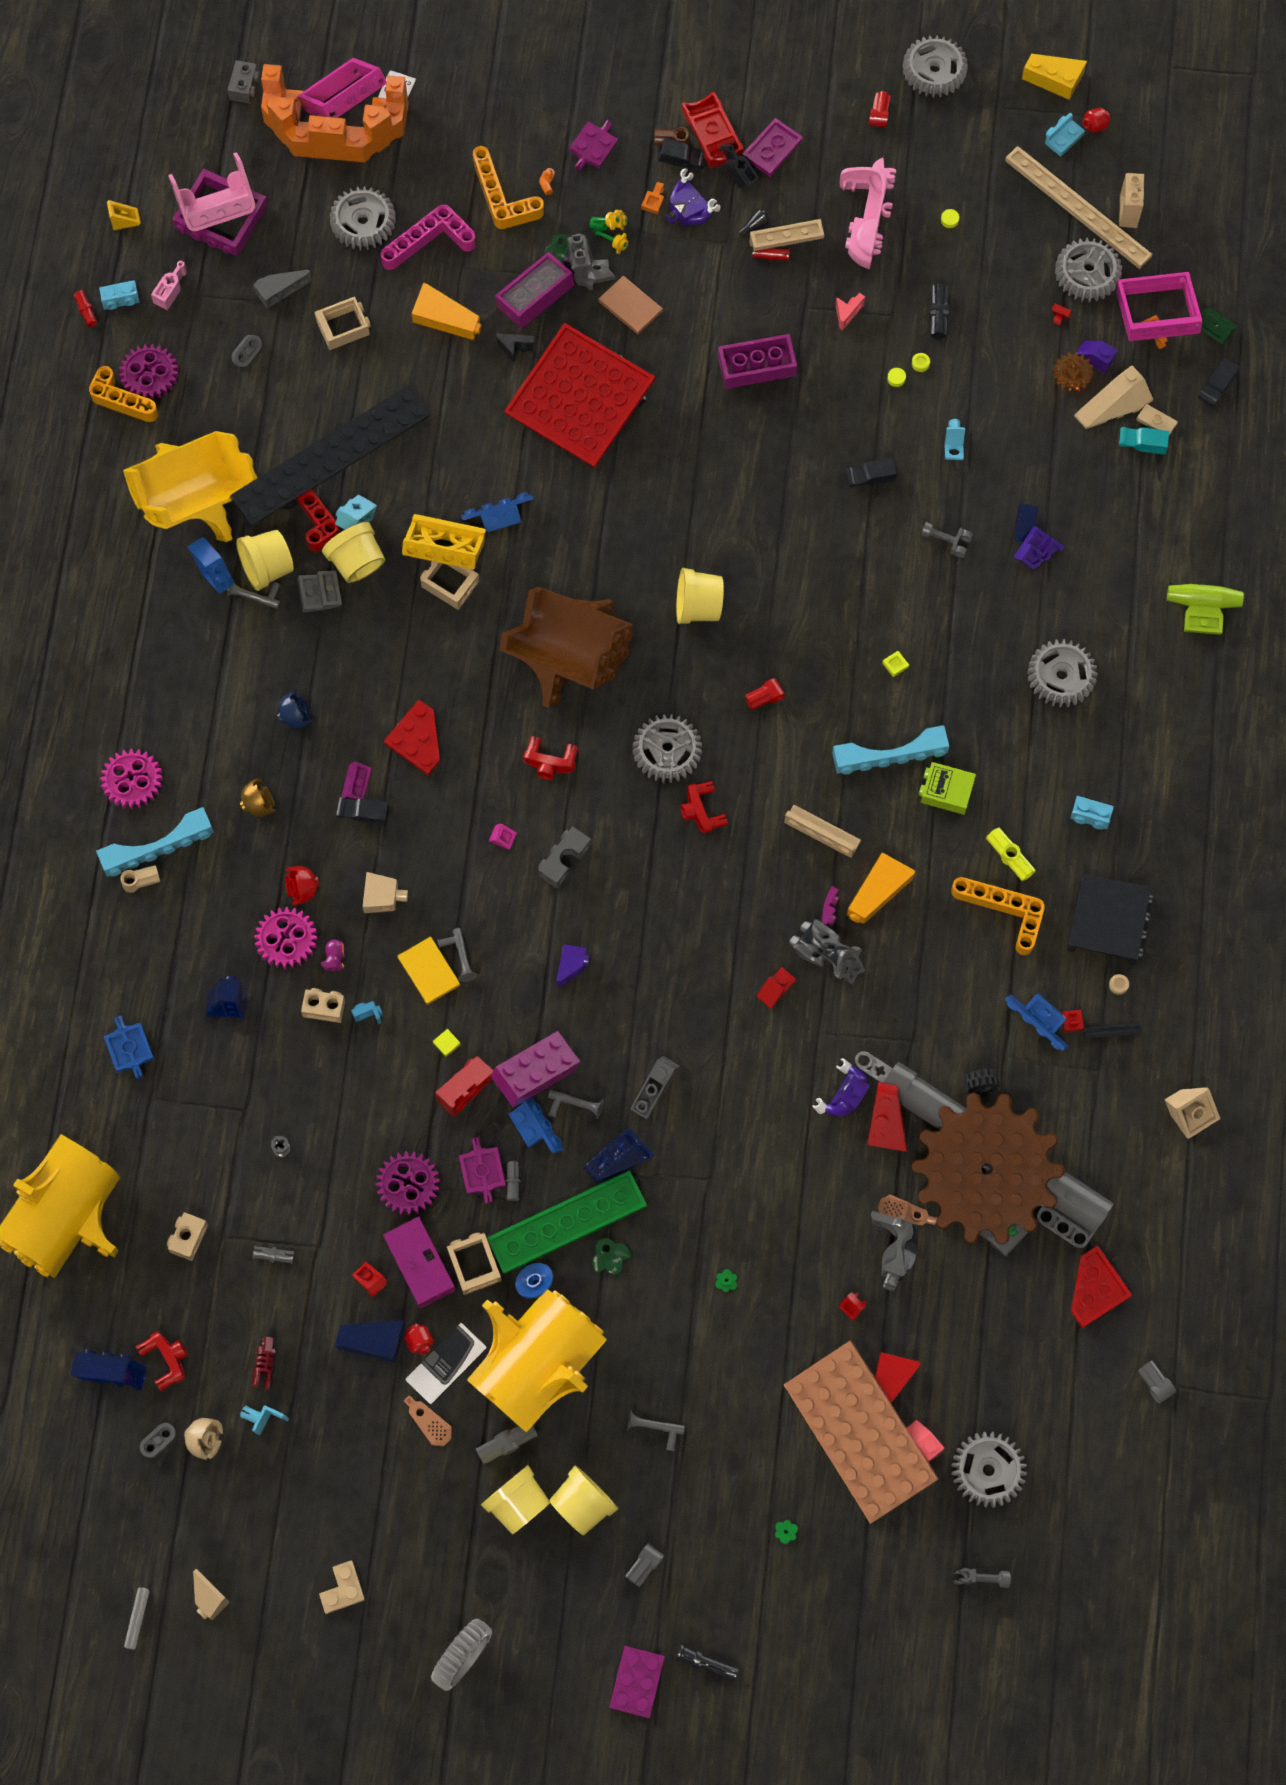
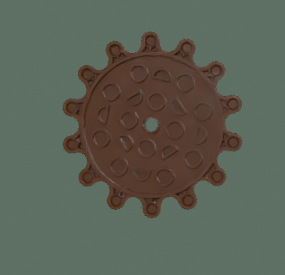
M971 1093L966 1098L967 1107L963 1113H955L950 1107L943 1106L938 1111V1116L942 1120V1128L937 1132L925 1129L919 1133V1140L928 1147L929 1153L926 1158L917 1159L911 1164V1169L914 1173L922 1174L928 1179L927 1187L918 1193L917 1198L921 1204L934 1202L940 1206L941 1212L936 1219V1224L940 1229H947L951 1224L958 1222L964 1227V1240L967 1243H975L979 1238V1234L984 1230H988L993 1233L998 1244L1004 1245L1009 1241L1010 1227L1015 1224L1022 1226L1027 1232H1033L1037 1229L1038 1223L1033 1215L1036 1207L1044 1206L1050 1209L1057 1205V1197L1048 1191L1047 1184L1051 1179L1061 1178L1065 1174L1063 1165L1053 1163L1048 1158L1049 1150L1057 1146L1059 1140L1054 1133L1040 1135L1036 1132L1035 1124L1040 1114L1035 1108L1028 1109L1022 1115H1016L1011 1110L1012 1099L1007 1094L1000 1095L993 1107H985L981 1102L980 1096L976 1093ZM985 1163H989L993 1167V1172L989 1175L984 1174L982 1171V1166Z

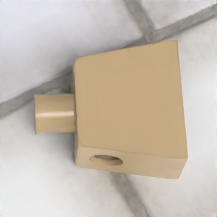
M367 872L363 899L364 913L394 911L396 901L407 902L408 890H398L396 879Z

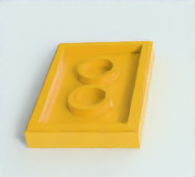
M431 937L398 955L399 961L427 1005L460 986L458 979Z

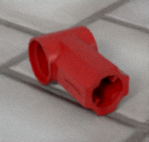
M880 91L876 93L874 106L870 113L869 125L886 128L891 95L887 94V92Z
M776 678L766 681L762 687L745 695L747 704L752 711L769 702H778L785 697V693Z

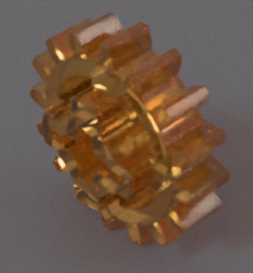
M1068 352L1067 357L1061 355L1060 360H1056L1053 370L1055 372L1054 378H1058L1057 384L1063 383L1062 388L1069 386L1070 391H1072L1073 387L1077 391L1080 386L1085 388L1086 384L1091 382L1094 372L1092 371L1093 365L1089 364L1090 359L1084 360V354L1079 357L1077 352L1074 355Z

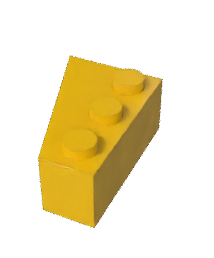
M1031 54L1024 67L1022 79L1070 100L1085 72L1087 61Z

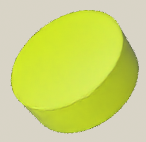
M952 209L945 210L941 216L942 225L946 228L957 226L959 214Z
M924 353L914 355L912 359L913 369L917 372L926 371L930 366L929 356Z
M900 368L891 369L888 373V383L893 387L902 386L906 380L904 370Z

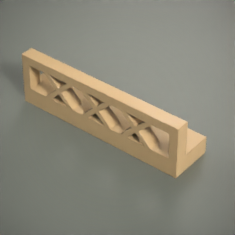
M821 219L752 231L750 232L749 242L750 246H753V250L757 251L823 239L824 232Z
M795 805L785 815L784 823L852 858L860 844V839Z

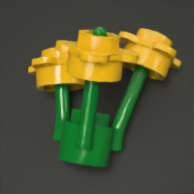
M622 210L609 212L606 218L596 216L591 218V231H595L597 236H602L612 241V246L617 249V254H620L621 250H625L628 246L626 233L618 234L615 238L603 233L608 227L611 230H614L615 227L624 230L628 220L627 216L622 213Z

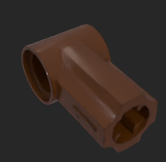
M679 127L675 130H655V145L660 146L664 138L690 145L689 131L684 127Z

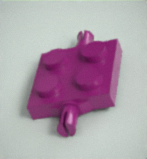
M607 120L602 128L595 126L589 121L586 123L569 148V151L579 158L575 165L576 169L581 171L585 163L592 164L598 169L602 166L618 143V139L608 133L612 126L611 122Z
M477 1137V1145L475 1138L471 1139L474 1150L468 1154L459 1155L467 1195L483 1193L485 1204H489L487 1196H489L490 1203H493L491 1191L496 1188L505 1187L506 1184L498 1148H481L480 1138Z

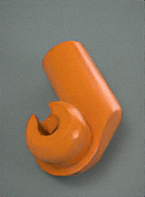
M547 168L539 179L545 195L553 193L550 183L555 172L551 168Z

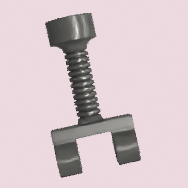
M926 522L921 536L928 538L933 535L936 538L938 537L941 540L952 543L953 546L950 554L964 558L967 549L957 546L958 541L961 539L964 542H970L973 533L960 528L957 536L954 537L947 533L936 531L933 528V524Z
M963 1568L954 1573L961 1574L963 1578L953 1582L957 1585L964 1583L965 1585H970L976 1581L995 1582L999 1584V1587L1009 1588L1011 1576L1009 1571H1000L998 1575L980 1574L976 1573V1569Z

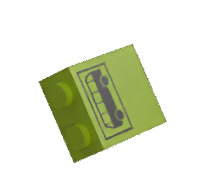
M932 762L930 768L926 767L924 779H927L926 784L921 785L919 796H922L921 803L965 815L976 774Z

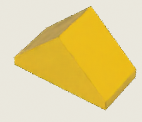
M110 200L107 201L114 230L141 224L138 208Z

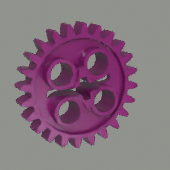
M144 344L143 349L137 346L136 352L131 349V356L125 355L127 361L122 360V366L119 367L121 372L119 376L122 379L121 383L125 390L145 398L151 396L152 400H154L155 395L161 398L162 392L168 395L167 389L173 390L172 384H177L176 378L179 377L177 372L179 368L176 365V359H173V354H168L167 349L162 351L160 345L155 349L153 344H151L150 348H147L146 344Z
M405 1151L404 1157L397 1153V1159L390 1156L391 1163L389 1164L384 1161L383 1163L386 1168H379L382 1175H376L377 1180L381 1181L376 1183V1187L381 1188L377 1191V1194L383 1195L380 1199L381 1202L387 1201L386 1208L393 1206V1213L400 1209V1215L407 1211L410 1216L412 1210L419 1214L418 1208L420 1207L425 1211L426 1203L432 1205L430 1198H437L433 1192L440 1190L439 1187L435 1186L440 1183V1179H435L439 1175L438 1171L432 1172L435 1169V1165L428 1166L430 1159L428 1158L423 1161V1154L416 1158L415 1152L409 1156L408 1152ZM401 1167L409 1168L406 1174L398 1172ZM395 1175L401 1180L392 1178V1176ZM420 1175L426 1176V1180L423 1183H418L416 1178ZM409 1180H411L412 1185L408 1184L407 1187H405L403 1181L408 1182ZM393 1184L400 1186L396 1192L390 1191L389 1188ZM415 1187L422 1188V1189H424V1191L421 1192V1191H419L418 1189H416ZM414 1192L417 1194V1198L408 1200L407 1195Z

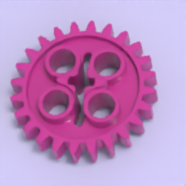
M130 749L129 754H126L125 750H123L121 756L115 753L116 759L114 760L110 757L111 764H104L107 770H101L102 775H104V777L100 778L101 782L104 783L101 787L105 790V796H109L110 802L115 800L116 806L122 803L123 809L126 808L127 804L130 805L131 809H133L134 804L141 808L142 802L148 805L147 799L154 800L152 794H159L156 788H162L161 783L158 782L163 780L162 775H159L162 773V770L158 768V762H154L153 756L148 758L147 752L141 755L140 749L137 750L136 754L132 749ZM138 765L143 766L140 770H134ZM118 771H124V773L121 776L116 775ZM142 782L148 783L145 787H139ZM122 788H129L125 793L120 792Z
M288 907L285 908V912L278 908L277 914L271 910V917L264 915L266 921H259L262 928H256V932L259 934L254 935L255 940L258 941L255 943V946L259 948L257 950L258 954H263L262 959H268L269 965L275 962L276 968L280 964H283L284 969H286L287 964L294 968L295 962L301 965V959L308 961L306 955H313L310 948H316L314 941L318 939L314 934L317 931L316 928H313L314 922H309V916L303 918V911L297 914L296 908L292 912H289ZM282 922L288 923L286 928L281 929L278 926ZM297 932L304 933V935L301 938L295 937V934ZM271 938L277 939L275 944L268 943ZM288 947L294 949L293 952L290 954L284 953L285 949Z

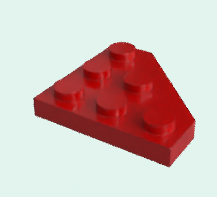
M418 700L384 740V744L428 776L440 763L434 710Z
M1098 1246L1080 1258L1071 1307L1072 1315L1081 1328H1084L1132 1296Z

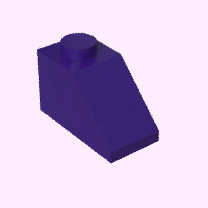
M1085 340L1075 353V356L1106 374L1114 363L1118 350L1103 341Z
M563 944L557 976L558 987L563 986L581 974L584 966H588L590 955H587L586 948Z

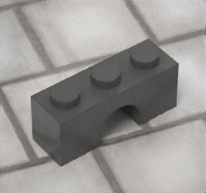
M573 826L569 831L566 830L561 836V842L551 848L550 856L540 862L538 866L539 877L558 889L569 874L568 868L561 863V859L566 855H573L581 859L591 846V839Z

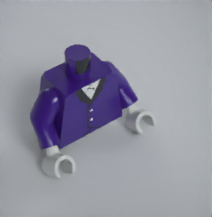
M688 169L681 171L682 179L678 180L669 199V209L671 212L666 215V219L670 224L679 220L683 226L700 225L705 223L713 214V211L718 212L720 210V205L714 206L717 200L711 199L707 202L690 182L686 183L687 180L693 178V173L691 172L687 177L685 176Z
M842 1058L841 1060L844 1064L841 1067H836L844 1074L848 1073L831 1103L826 1105L821 1098H817L816 1101L819 1105H813L812 1107L819 1114L826 1112L840 1117L848 1115L858 1107L870 1086L866 1083V1073Z

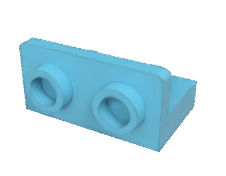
M1071 113L1066 117H1061L1054 128L1051 127L1046 133L1045 144L1060 157L1085 133V130L1072 120L1073 114Z
M135 280L99 287L104 310H112L120 306H132L135 303H140Z
M1077 796L1070 819L1079 824H1090L1096 829H1107L1114 806Z

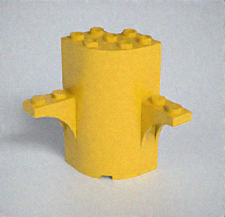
M215 431L182 446L164 443L155 445L157 450L155 456L123 470L135 505L138 510L142 508L145 513L144 518L149 523L159 528L168 529L186 520L198 518L211 527L217 540L228 542L232 540V530L227 522L226 510L223 504L232 501L229 498L231 494L258 478L252 466L253 460L249 454L239 451V442L234 434Z
M61 1134L37 1169L25 1179H17L13 1186L17 1189L16 1193L19 1195V1198L0 1225L1 1248L10 1254L13 1251L23 1264L30 1268L33 1265L38 1270V1273L47 1278L49 1275L53 1278L56 1277L80 1239L82 1243L89 1247L92 1245L98 1248L97 1251L102 1255L115 1257L118 1249L106 1239L103 1233L101 1212L106 1199L119 1181L120 1176L111 1166L102 1162L99 1157Z
M547 1289L519 1321L510 1314L508 1316L502 1313L504 1308L496 1301L492 1304L486 1300L482 1307L487 1311L492 1321L493 1342L487 1357L467 1381L527 1432L558 1399L574 1391H585L588 1386L583 1382L585 1378L579 1371L607 1339L602 1336L604 1331L596 1324L594 1325L588 1316L582 1311L580 1312L576 1307H573L562 1294L560 1295L555 1290L552 1293Z

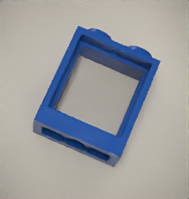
M204 537L187 546L201 574L219 594L235 585L222 557Z

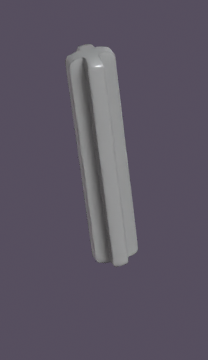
M140 1587L137 1590L124 1647L127 1649H136L149 1595V1590Z

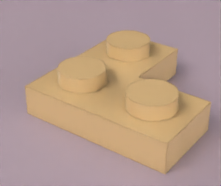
M351 1560L332 1567L339 1587L319 1593L325 1614L365 1601L353 1561Z

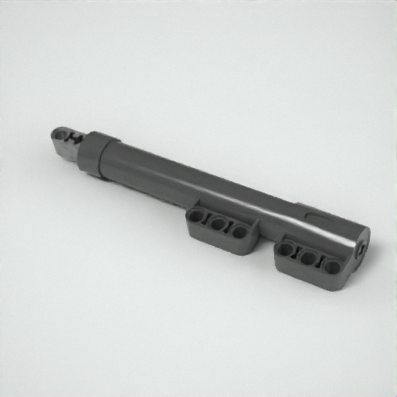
M866 1051L856 1055L855 1063L861 1070L881 1083L898 1085L901 1105L936 1129L940 1130L942 1128V1120L938 1116V1111L941 1107L948 1106L955 1113L959 1114L966 1110L964 1106L918 1077L916 1072L901 1062H898L894 1068H891ZM862 1056H868L870 1062L866 1066H861L859 1059ZM885 1067V1075L877 1076L876 1069ZM985 1163L982 1166L985 1169V1174L989 1175L993 1172L991 1164ZM1065 1171L1063 1177L1051 1179L1047 1184L1048 1191L1057 1197V1205L1050 1209L1042 1206L1037 1214V1218L1043 1226L1073 1246L1083 1248L1088 1244L1098 1227L1101 1226L1114 1203ZM1049 1211L1052 1214L1051 1221L1043 1222L1040 1218L1041 1213ZM1059 1223H1067L1069 1230L1066 1233H1060L1057 1230ZM1078 1233H1082L1086 1238V1241L1081 1245L1076 1244L1074 1241V1236Z

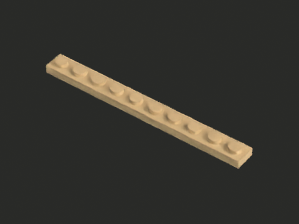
M1017 146L1006 157L1005 161L1137 268L1140 269L1151 259L1152 253L1020 147Z

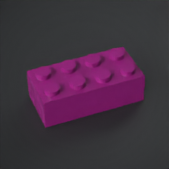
M790 334L718 347V361L725 389L796 376L797 363Z
M557 1031L496 1066L491 1078L512 1107H515L575 1072L580 1060Z

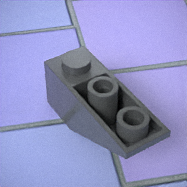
M664 1056L659 1058L630 1109L647 1119L680 1066Z

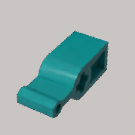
M1121 427L1119 446L1134 447L1141 452L1165 455L1168 448L1169 431L1151 428H1139L1136 430Z

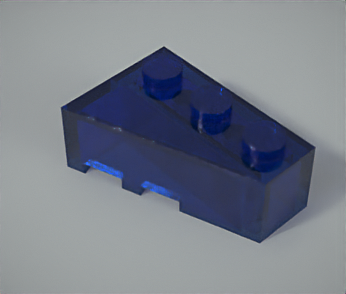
M226 976L217 981L207 996V1017L244 1018L246 994L240 979H237L235 976Z
M628 1127L583 1169L598 1183L653 1159L655 1155L633 1130Z
M404 1320L340 1325L335 1346L338 1350L395 1363L405 1322Z
M84 1349V1352L76 1351L70 1375L80 1380L101 1384H117L116 1386L118 1387L126 1385L135 1388V1390L142 1391L147 1367L132 1360L130 1355L120 1354L119 1357H116L113 1353L102 1352L100 1355L96 1354V1351Z

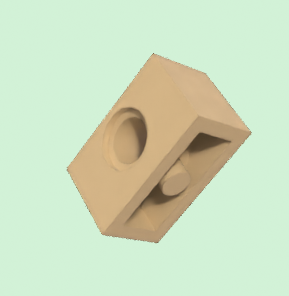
M185 1212L182 1217L179 1216L175 1224L177 1229L167 1242L170 1253L193 1261L208 1227L207 1222ZM190 1232L191 1237L188 1240H182L183 1233Z

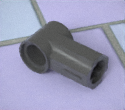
M1153 1361L1148 1362L1138 1370L1157 1403L1161 1404L1176 1393L1174 1385L1168 1378H1164Z
M648 1543L637 1557L638 1560L627 1573L626 1578L640 1587L650 1572L655 1570L665 1555Z

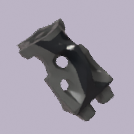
M577 234L567 238L568 252L563 257V263L573 273L575 284L593 290L595 283L615 280V275L609 270L610 263L608 259L593 260L585 235Z
M815 919L812 923L805 921L800 929L803 933L801 938L793 936L790 940L791 946L799 957L820 967L824 965L823 962L826 959L833 964L835 976L838 979L844 978L850 984L855 982L858 974L865 971L859 959L862 949L855 946L850 948L841 944V938L819 920Z
M872 1211V1223L888 1229L896 1238V1241L883 1254L881 1278L885 1279L883 1289L894 1292L897 1283H901L902 1279L914 1265L917 1254V1244L915 1242L917 1226L900 1217L894 1218Z

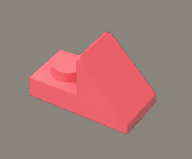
M861 293L856 297H852L848 304L837 298L836 311L839 328L842 331L864 306L865 296Z

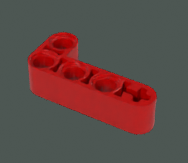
M310 490L297 498V503L315 525L313 529L307 532L306 540L309 549L318 552L340 532L338 525L335 524V519L314 491ZM309 501L314 502V503L311 504V505H307V504H306V503L309 502ZM319 515H323V516H324V517L321 518V519L316 518V517L319 516ZM328 529H334L333 532H327ZM313 539H319L318 542H311Z

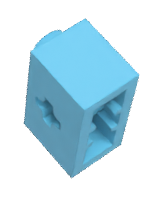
M358 494L355 498L350 499L345 506H341L337 510L335 524L346 530L356 524L370 522L373 519L377 505Z

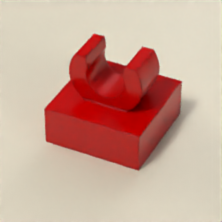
M1054 304L1052 308V313L1055 314L1053 323L1060 326L1063 318L1069 320L1072 314L1071 310Z
M1081 1010L1062 1012L1067 1018L1063 1023L1064 1032L1082 1031L1084 1029Z
M851 1292L839 1307L853 1321L866 1307V1301L861 1302L857 1298L859 1294Z

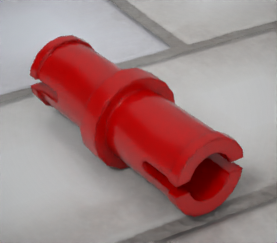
M768 248L753 252V258L769 259V261H773V259L789 261L790 249Z
M83 290L75 292L73 296L79 306V313L83 315L87 327L95 326L98 321L94 316L93 307L88 302L85 292Z

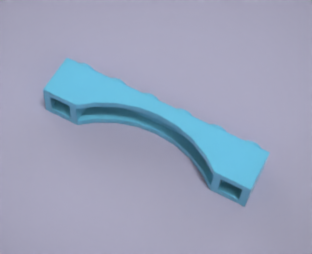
M943 725L925 729L914 741L896 749L870 750L854 743L833 746L832 754L837 774H850L854 770L861 769V771H866L875 766L887 767L891 763L896 762L903 764L912 759L924 760L928 756L941 757L948 753L949 743Z
M202 807L185 814L182 821L171 833L154 843L135 847L112 844L96 852L107 877L117 876L125 869L136 868L142 862L153 861L157 856L170 854L181 846L187 847L193 841L207 839L214 832Z

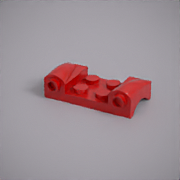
M712 92L698 102L682 103V113L688 125H691L703 149V155L709 168L726 163L727 158L723 152L719 151V146L722 144L733 145L736 154L742 156L744 152L743 144L739 142L723 110L722 103L717 98L715 92Z

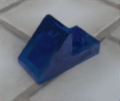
M1019 505L1014 540L1024 541L1033 526H1036L1038 506Z

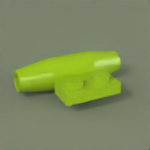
M1184 584L1168 586L1167 601L1189 606L1185 612L1184 632L1221 635L1223 614L1220 609L1242 607L1243 592L1221 586Z

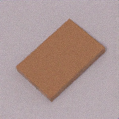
M622 276L599 298V303L637 335L663 312L662 307L625 276Z

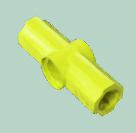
M1000 828L993 830L986 837L987 841L1001 856L1003 863L1008 865L1022 882L1035 873L1036 870L1021 854L1019 846L1013 844ZM1013 852L1015 857H1009L1006 853Z

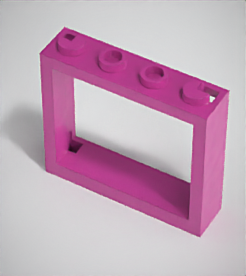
M352 58L297 97L306 112L322 117H331L329 113L334 112L335 115L332 117L338 118L386 85L387 81L379 67ZM360 76H363L361 79H359L358 81L350 85L348 88H346L345 90L331 98L329 101L323 103L325 100H327L335 93H337L338 91L352 83L354 80H356Z
M1189 272L1143 276L1117 281L1116 294L1129 341L1190 335L1201 332L1202 318ZM1183 289L1190 317L1142 323L1132 322L1126 295Z

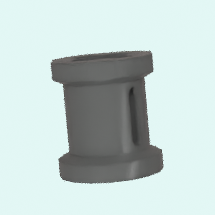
M284 1136L274 1137L271 1141V1148L274 1154L278 1157L287 1156L290 1152L287 1138ZM278 1144L284 1145V1148H283V1149H281L280 1147L278 1148L277 1145H278Z

